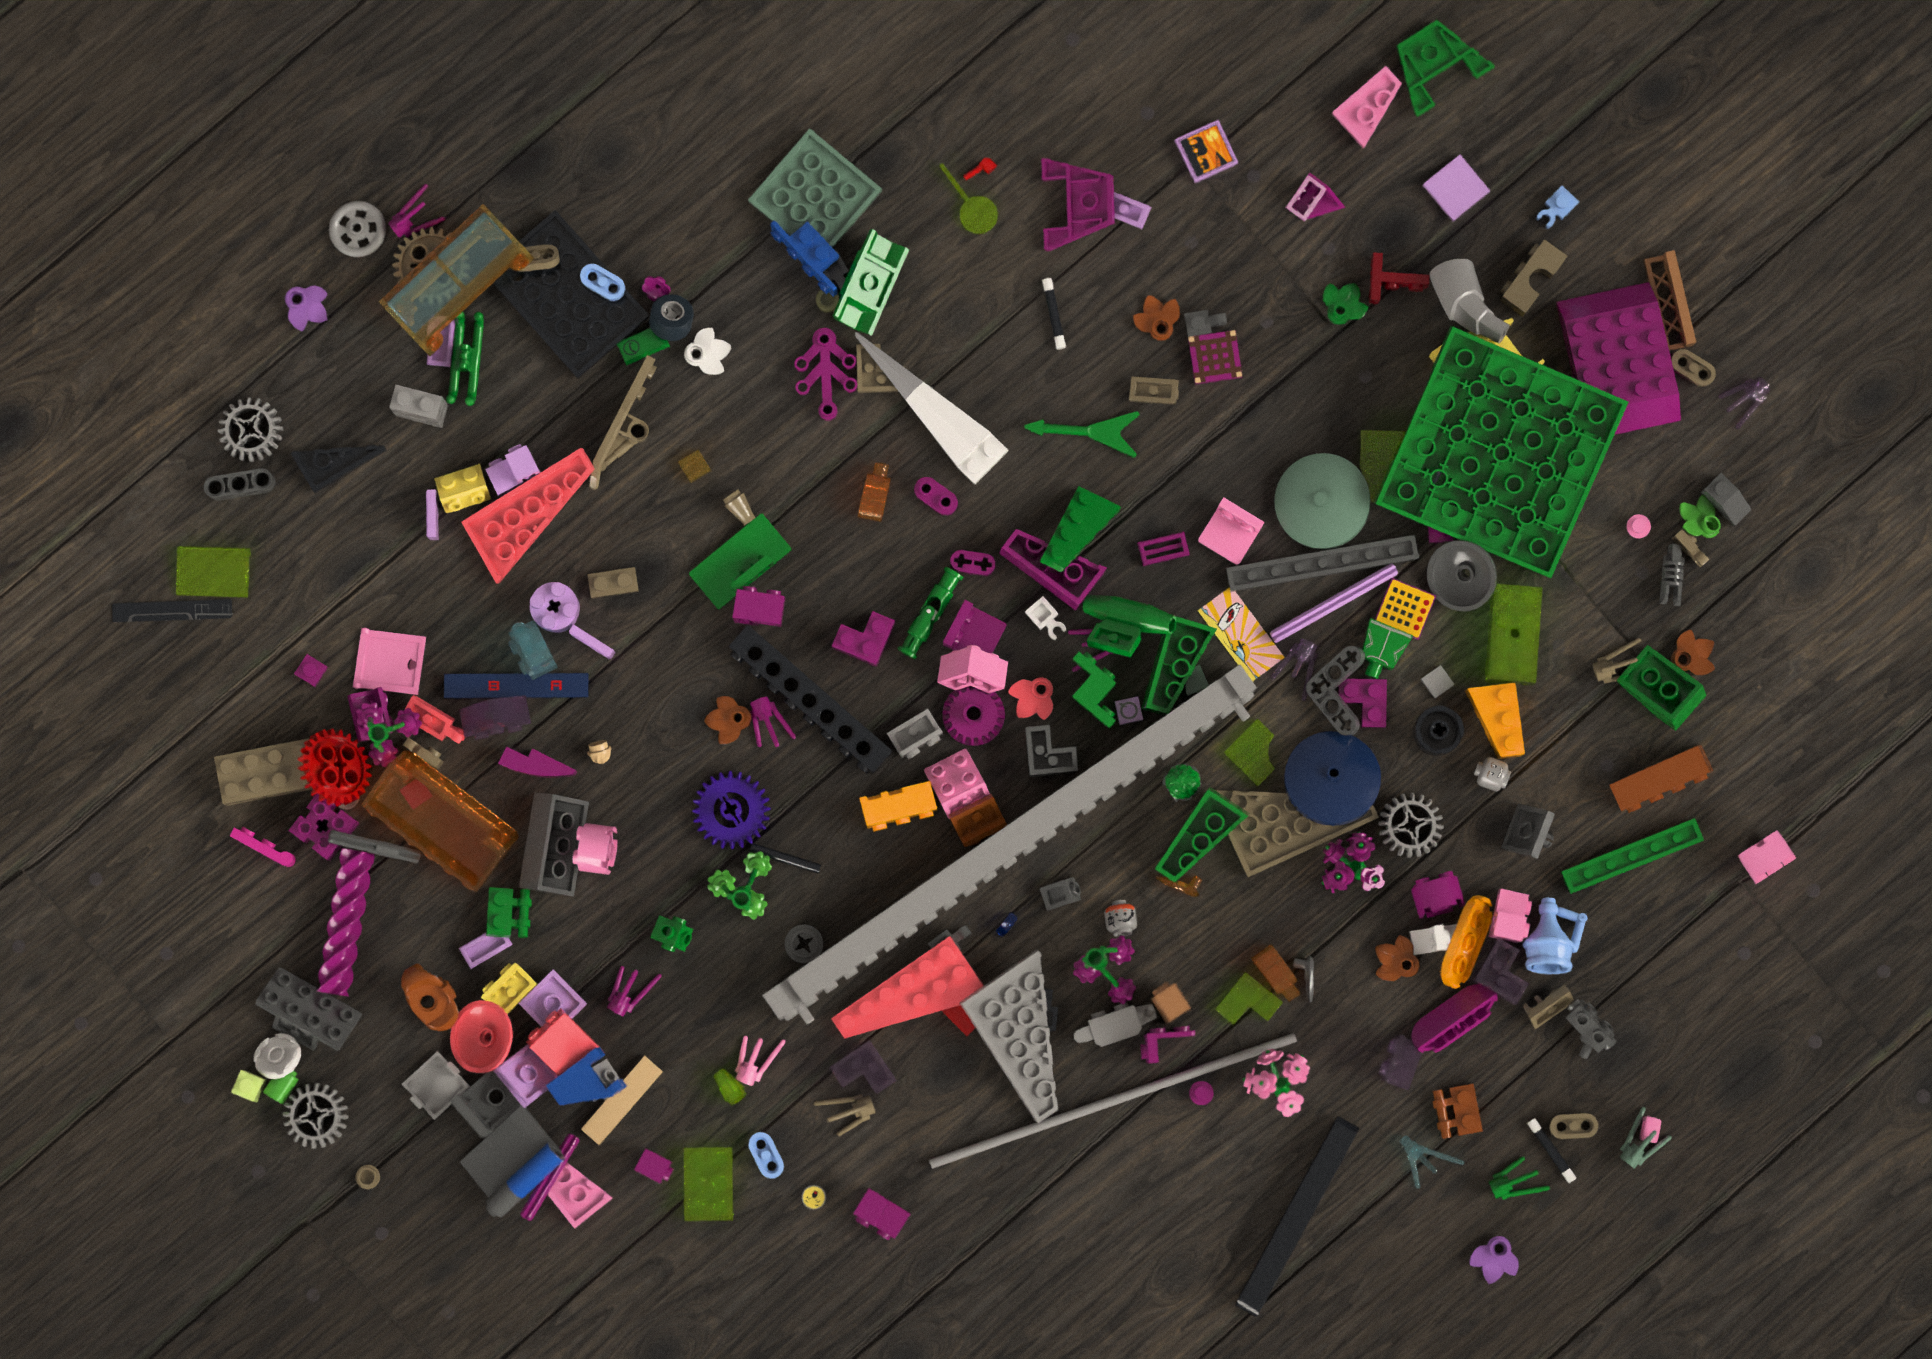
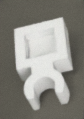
M1043 596L1025 611V614L1040 631L1045 626L1048 628V635L1053 640L1057 639L1053 633L1055 627L1061 628L1063 632L1066 631L1063 623L1054 620L1059 614Z

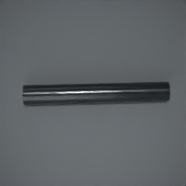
M752 843L750 849L752 853L761 851L764 855H768L770 859L818 874L821 868V864Z

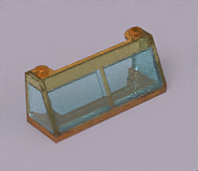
M482 204L389 291L379 303L410 337L431 356L441 347L443 335L440 332L509 267L515 271L522 270L535 258L494 214Z

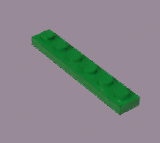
M1694 818L1561 872L1569 894H1572L1704 841Z

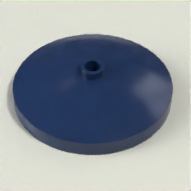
M1326 731L1307 737L1294 748L1286 764L1284 784L1290 802L1300 814L1322 825L1338 826L1356 821L1370 810L1380 790L1381 772L1374 753L1361 740L1352 735H1342L1338 731ZM1329 773L1337 774L1338 776L1332 777Z

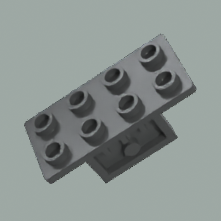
M278 968L255 1003L257 1006L275 1015L272 1028L281 1033L289 1034L298 1043L313 1051L318 1046L319 1041L337 1051L340 1050L361 1019L362 1013L327 993L318 992V988L283 968Z

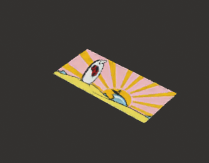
M1229 588L1198 610L1210 627L1217 628L1215 635L1238 665L1241 664L1252 682L1285 658L1238 594L1230 592Z

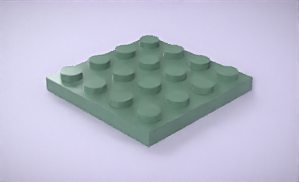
M809 129L748 199V202L771 221L775 220L789 236L808 221L824 240L834 248L882 192V188Z

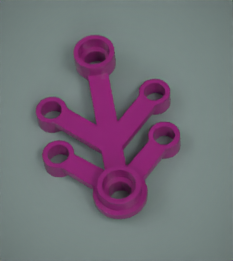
M820 328L813 335L812 347L803 356L796 358L794 365L797 371H806L809 367V362L819 352L821 361L804 380L797 382L796 391L799 395L808 394L810 387L821 376L823 403L820 404L818 412L823 420L831 421L835 419L838 413L837 406L832 402L831 375L843 385L844 390L848 393L855 392L858 384L854 378L846 376L830 361V352L842 361L846 369H853L856 366V358L852 354H847L836 344V336L831 329ZM825 335L829 338V341L821 343L820 337ZM847 358L854 360L851 366L845 364ZM804 360L806 366L799 368L797 366L798 361ZM852 381L855 383V387L848 389L846 383ZM800 384H806L807 390L801 392L798 387ZM830 406L832 412L825 414L823 412L824 407Z

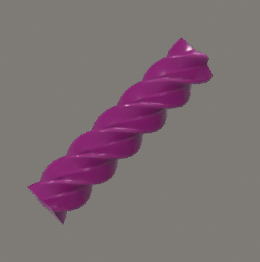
M344 848L340 851L342 867L337 872L335 879L337 891L331 900L333 915L327 924L329 939L323 947L325 962L319 970L318 978L321 986L318 988V992L349 997L347 989L353 981L351 966L358 955L355 942L361 935L362 924L360 917L366 909L364 894L370 886L368 870L374 863L375 854Z

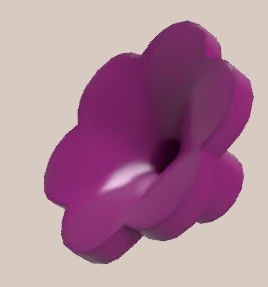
M647 276L645 283L642 285L643 292L647 293L648 298L652 301H656L657 298L663 295H668L671 291L662 277L654 278Z

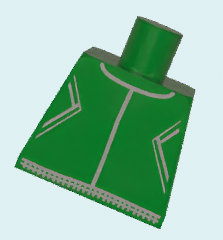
M1370 618L1362 647L1365 653V660L1369 662L1365 675L1378 679L1382 668L1392 670L1413 635Z

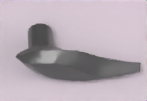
M1308 956L1307 960L1295 958L1293 968L1305 969L1304 979L1308 1001L1312 1002L1314 994V960L1311 956Z

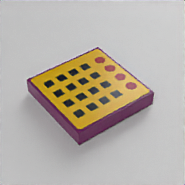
M1391 578L1375 620L1411 634L1413 639L1419 640L1436 595Z

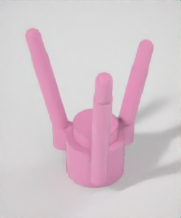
M744 1036L738 1065L735 1069V1072H737L735 1079L750 1086H753L755 1081L759 1082L762 1074L786 1043L784 1039L776 1046L757 1072L758 1067L754 1065L763 1039H758L749 1062L744 1063L748 1037Z

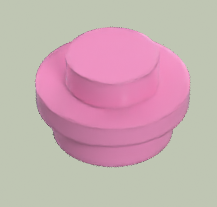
M1637 514L1628 520L1626 528L1632 537L1643 538L1650 532L1651 524L1646 516Z

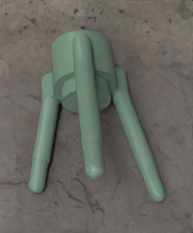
M1645 1107L1641 1108L1625 1143L1620 1148L1623 1152L1619 1157L1634 1169L1637 1165L1641 1166L1647 1158L1672 1138L1668 1135L1645 1153L1643 1149L1657 1134V1131L1653 1130L1639 1147L1634 1143L1631 1147L1629 1146L1646 1111Z

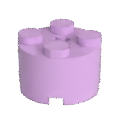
M550 582L540 586L533 593L530 599V612L534 621L542 629L560 633L570 629L577 621L580 604L578 598L568 586L560 582ZM554 602L557 605L561 604L558 606L559 611L557 613L553 610L549 611L552 608L551 604Z

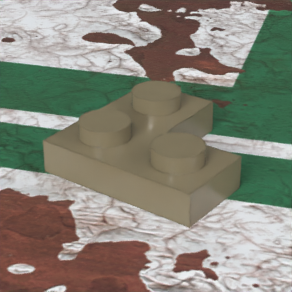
M856 344L858 393L899 392L863 345ZM874 344L881 350L880 344Z

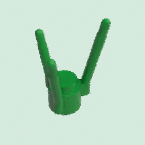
M1523 1156L1501 1172L1492 1175L1494 1179L1489 1181L1495 1198L1502 1197L1503 1200L1513 1196L1550 1190V1186L1510 1191L1513 1190L1512 1185L1538 1175V1171L1535 1170L1512 1180H1509L1508 1176L1503 1177L1525 1160Z

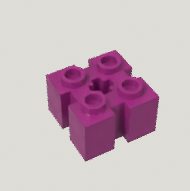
M317 793L306 807L311 811L305 818L300 815L288 831L307 844L312 840L315 843L312 849L325 859L331 861L342 846L328 842L330 831L335 830L352 834L359 825V822L343 810H340L338 814L333 811L336 808L334 803L327 805L326 799L319 802V794ZM327 820V827H329L328 831L326 832L323 830L322 832H320V823H325V821Z

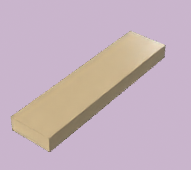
M644 1056L624 1079L628 1087L615 1096L608 1098L581 1130L600 1145L663 1071Z

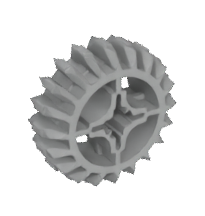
M248 397L246 405L239 399V407L236 408L233 404H230L229 407L233 411L231 413L223 411L227 420H219V423L224 425L225 428H219L218 433L225 434V436H222L219 440L221 443L228 442L224 449L226 451L233 449L231 451L232 457L235 458L240 453L239 459L241 461H244L248 455L249 461L254 462L255 455H257L261 461L263 460L262 453L264 451L268 456L272 455L268 449L270 446L274 449L278 448V445L274 443V439L282 440V437L276 434V432L283 431V427L276 424L282 420L280 417H274L277 411L275 408L269 410L270 404L268 402L264 403L261 407V399L257 398L253 405L252 399ZM246 412H258L248 420L238 418ZM264 416H266L269 423L268 436L264 435L260 430L263 423L261 420ZM233 424H236L241 430L237 444L232 436ZM241 424L252 427L253 425V428L259 434V436L255 433L251 434L250 432L249 435H247L248 432L246 431V428ZM252 440L263 442L254 448H243L245 444L248 445Z
M1410 793L1409 800L1406 799L1405 794H1401L1400 803L1394 797L1391 799L1394 807L1390 804L1384 806L1389 813H1380V816L1385 818L1386 821H1379L1378 826H1385L1386 830L1380 831L1379 835L1387 834L1388 838L1383 840V844L1391 841L1393 845L1390 846L1389 850L1392 852L1398 847V856H1402L1404 850H1407V858H1411L1412 851L1415 850L1416 856L1420 857L1421 848L1425 853L1430 852L1427 846L1428 843L1432 847L1437 846L1433 837L1440 839L1442 835L1435 831L1436 829H1443L1444 826L1436 824V821L1443 819L1442 815L1434 816L1433 813L1437 812L1439 808L1437 806L1432 810L1429 808L1433 802L1431 799L1425 804L1422 803L1424 795H1420L1418 801H1415L1414 793ZM1409 806L1420 808L1427 817L1416 818ZM1402 807L1403 822L1396 826H1391L1393 815ZM1408 818L1412 819V822H1422L1413 828L1414 832H1410L1406 828H1399L1408 823ZM1430 824L1427 838L1422 843H1419V828ZM1394 833H1406L1412 845L1400 842Z
M315 1083L314 1090L312 1091L310 1084H306L305 1093L301 1088L296 1089L299 1095L298 1098L293 1094L289 1096L294 1103H285L284 1106L290 1108L291 1111L290 1113L283 1112L284 1117H290V1121H285L283 1124L284 1126L292 1125L293 1128L288 1130L287 1134L292 1135L296 1132L295 1142L304 1138L302 1141L303 1147H306L309 1141H311V1148L316 1149L317 1141H319L320 1146L324 1148L326 1147L325 1139H328L333 1144L335 1143L333 1134L337 1137L342 1136V1133L337 1129L338 1127L343 1129L347 1127L346 1124L340 1122L341 1119H349V1115H341V1111L347 1110L348 1106H339V1103L344 1098L343 1096L337 1099L334 1098L338 1092L336 1089L328 1094L329 1085H325L322 1091H320V1083ZM314 1095L326 1098L333 1107L320 1108ZM307 1098V1112L297 1117V1110L300 1104ZM314 1109H317L316 1112L320 1113L327 1112L318 1117L317 1123H315V1119H305L314 1114ZM335 1114L333 1125L324 1133V1120ZM310 1123L314 1130H316L317 1136L308 1135L300 1128L299 1124Z

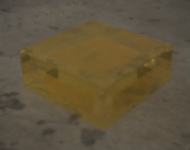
M699 450L678 462L690 483L711 472Z

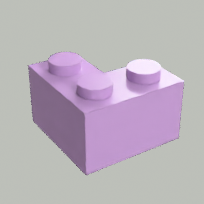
M519 444L508 450L509 453L505 455V460H502V458L496 459L489 463V468L485 469L500 498L541 473L527 445L522 447Z

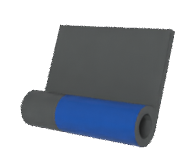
M521 1105L463 1158L460 1163L488 1196L486 1199V1210L493 1217L498 1216L502 1218L565 1160V1157L527 1108H523Z

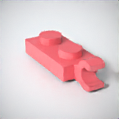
M415 695L411 697L406 708H410L413 712L419 713V720L422 721L420 729L441 741L446 736L459 744L461 741H464L468 732L460 727L453 726L452 724L455 721L453 717Z

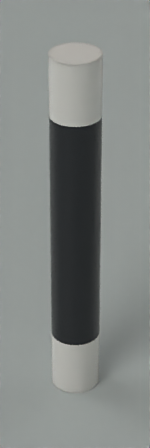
M1046 278L1042 282L1056 349L1066 348L1053 283L1051 278Z
M1535 1118L1527 1123L1567 1182L1570 1183L1575 1180L1576 1176Z

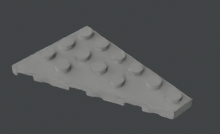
M1035 950L960 1002L962 1008L1037 1123H1040L1058 1110L1052 1069V1049L1049 1042L1050 1031L1046 1014V994L1043 986L1044 975L1042 974L1041 953L1039 950Z

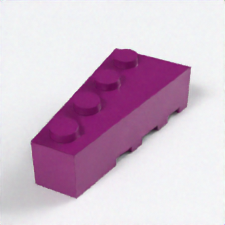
M1016 529L1003 545L999 554L1076 611L1103 576L1107 567L1088 561V559L1077 556L1061 573L1040 562L1048 546L1045 541Z

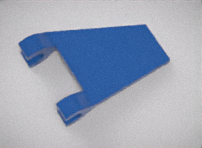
M600 1047L591 1050L585 1057L546 1085L559 1105L613 1097L628 1086L623 1079H617L606 1088L591 1066L605 1056Z

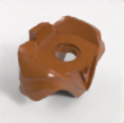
M414 964L406 969L402 975L401 987L406 995V1001L414 1014L431 1030L445 1031L452 1028L458 1019L459 1011L454 1001L456 994L449 981L428 973L420 964ZM430 995L434 998V1003L431 1007H423L420 1000L423 996Z

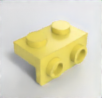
M480 464L434 478L445 513L458 511L491 499Z
M517 963L506 965L499 973L501 977L496 982L493 980L489 982L482 990L484 994L481 998L498 1004L505 1010L507 1015L538 985Z

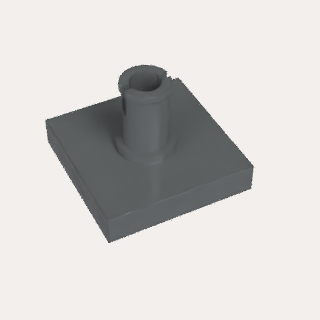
M1518 803L1501 848L1509 852L1538 859L1542 846L1548 848L1552 845L1551 842L1545 839L1554 840L1553 834L1548 833L1555 814L1548 810Z

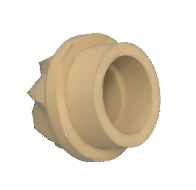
M607 740L596 741L588 745L589 751L587 753L593 762L604 764L608 761L611 755V746L607 744Z

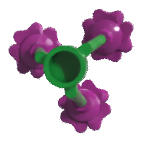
M376 702L371 704L363 703L361 705L362 709H357L356 714L358 716L357 724L363 725L365 730L369 729L368 736L374 742L370 745L372 751L368 755L373 759L375 765L381 764L383 767H387L389 763L396 761L395 755L398 753L397 748L393 746L392 740H387L390 732L397 730V732L403 733L406 737H410L412 734L417 735L418 729L422 725V721L419 720L420 715L413 712L410 708H406L405 711L400 710L398 711V717L394 720L395 725L388 727L383 723L384 710L382 707H378Z
M1121 935L1117 939H1111L1110 945L1107 947L1101 946L1099 949H1090L1086 956L1082 955L1080 960L1073 964L1075 968L1073 971L1074 976L1078 977L1081 983L1087 981L1093 983L1097 977L1101 976L1102 972L1111 982V989L1108 992V995L1112 997L1111 1001L1113 1003L1125 1004L1133 998L1136 986L1133 985L1132 979L1120 977L1118 981L1115 980L1105 968L1108 963L1106 953H1109L1110 961H1116L1117 965L1131 961L1130 955L1134 954V949L1131 946L1132 941L1130 939L1125 940V937Z

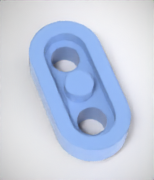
M588 264L582 268L580 278L584 286L611 301L622 298L625 293V285L621 278L597 264ZM595 273L597 279L590 281L588 279L590 274ZM615 285L618 287V290L615 293H611L609 291L610 286Z
M763 1132L755 1133L749 1140V1149L761 1173L767 1178H776L783 1172V1160L768 1134ZM758 1140L765 1141L766 1146L764 1149L757 1147ZM771 1161L776 1163L774 1171H770L767 1168V1164Z

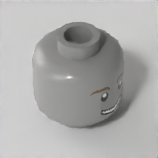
M1487 757L1483 763L1479 761L1474 775L1478 776L1477 784L1494 792L1499 791L1501 788L1505 789L1511 775V771L1508 770V764L1492 757Z

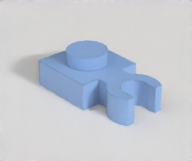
M1561 186L1545 202L1549 209L1540 211L1536 219L1539 220L1542 216H1547L1550 221L1545 228L1548 229L1554 224L1556 216L1562 220L1579 201Z

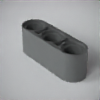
M260 468L212 476L205 481L204 491L211 499L220 501L270 492L274 489L276 480L268 470ZM262 475H268L269 482L265 486L258 485V479ZM238 479L245 480V487L242 490H235L234 484ZM214 483H221L222 489L218 494H211V486Z

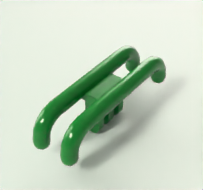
M457 310L455 312V332L446 402L448 404L456 402L460 371L469 372L465 403L467 406H472L475 404L477 396L484 317L481 312L474 314V333L471 348L470 345L463 344L465 315L462 310Z

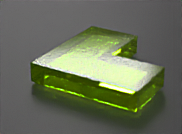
M1245 972L1215 1010L1233 1025L1248 1007L1266 1021H1269L1283 1002Z

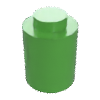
M293 1070L284 1077L271 1079L263 1092L284 1105L299 1081L295 1077L297 1072Z

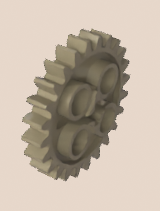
M431 227L429 234H426L424 229L421 228L420 236L412 232L413 239L411 241L408 238H404L407 244L405 247L398 245L402 253L394 254V257L399 262L393 263L392 266L399 269V271L393 275L395 278H401L397 285L399 287L406 285L403 293L411 292V300L419 296L420 304H423L425 299H428L430 305H433L434 299H437L442 304V297L444 296L451 301V292L459 295L457 287L465 288V284L461 281L462 278L469 279V275L464 272V270L471 269L469 264L464 263L470 259L469 255H462L466 251L465 246L458 247L461 241L459 238L452 241L453 234L451 232L445 237L443 229H440L438 234H435L434 228ZM446 249L450 251L447 259H438V253L441 250ZM417 250H425L426 255L423 259L417 260L414 258V253ZM432 261L435 263L436 266L453 265L451 269L444 267H433V271H429L428 267L423 266L415 268L410 267L412 264L430 266ZM417 273H424L425 280L421 283H415L413 281L414 276ZM441 273L449 274V280L446 283L441 284L437 282V278Z

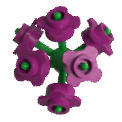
M1358 831L1357 833H1352V837L1346 839V842H1349L1347 854L1354 859L1352 862L1343 856L1345 848L1340 845L1342 843L1340 838L1335 843H1328L1324 848L1323 853L1325 857L1323 862L1327 863L1330 861L1333 864L1336 863L1335 869L1331 871L1324 869L1326 875L1322 876L1323 881L1321 884L1325 885L1326 890L1331 888L1332 893H1335V889L1346 890L1347 885L1351 884L1354 878L1362 881V888L1366 891H1370L1371 888L1375 887L1380 889L1384 886L1385 881L1382 879L1383 867L1380 865L1367 867L1364 864V861L1370 858L1371 851L1375 850V844L1369 842L1372 841V838L1366 837V833Z

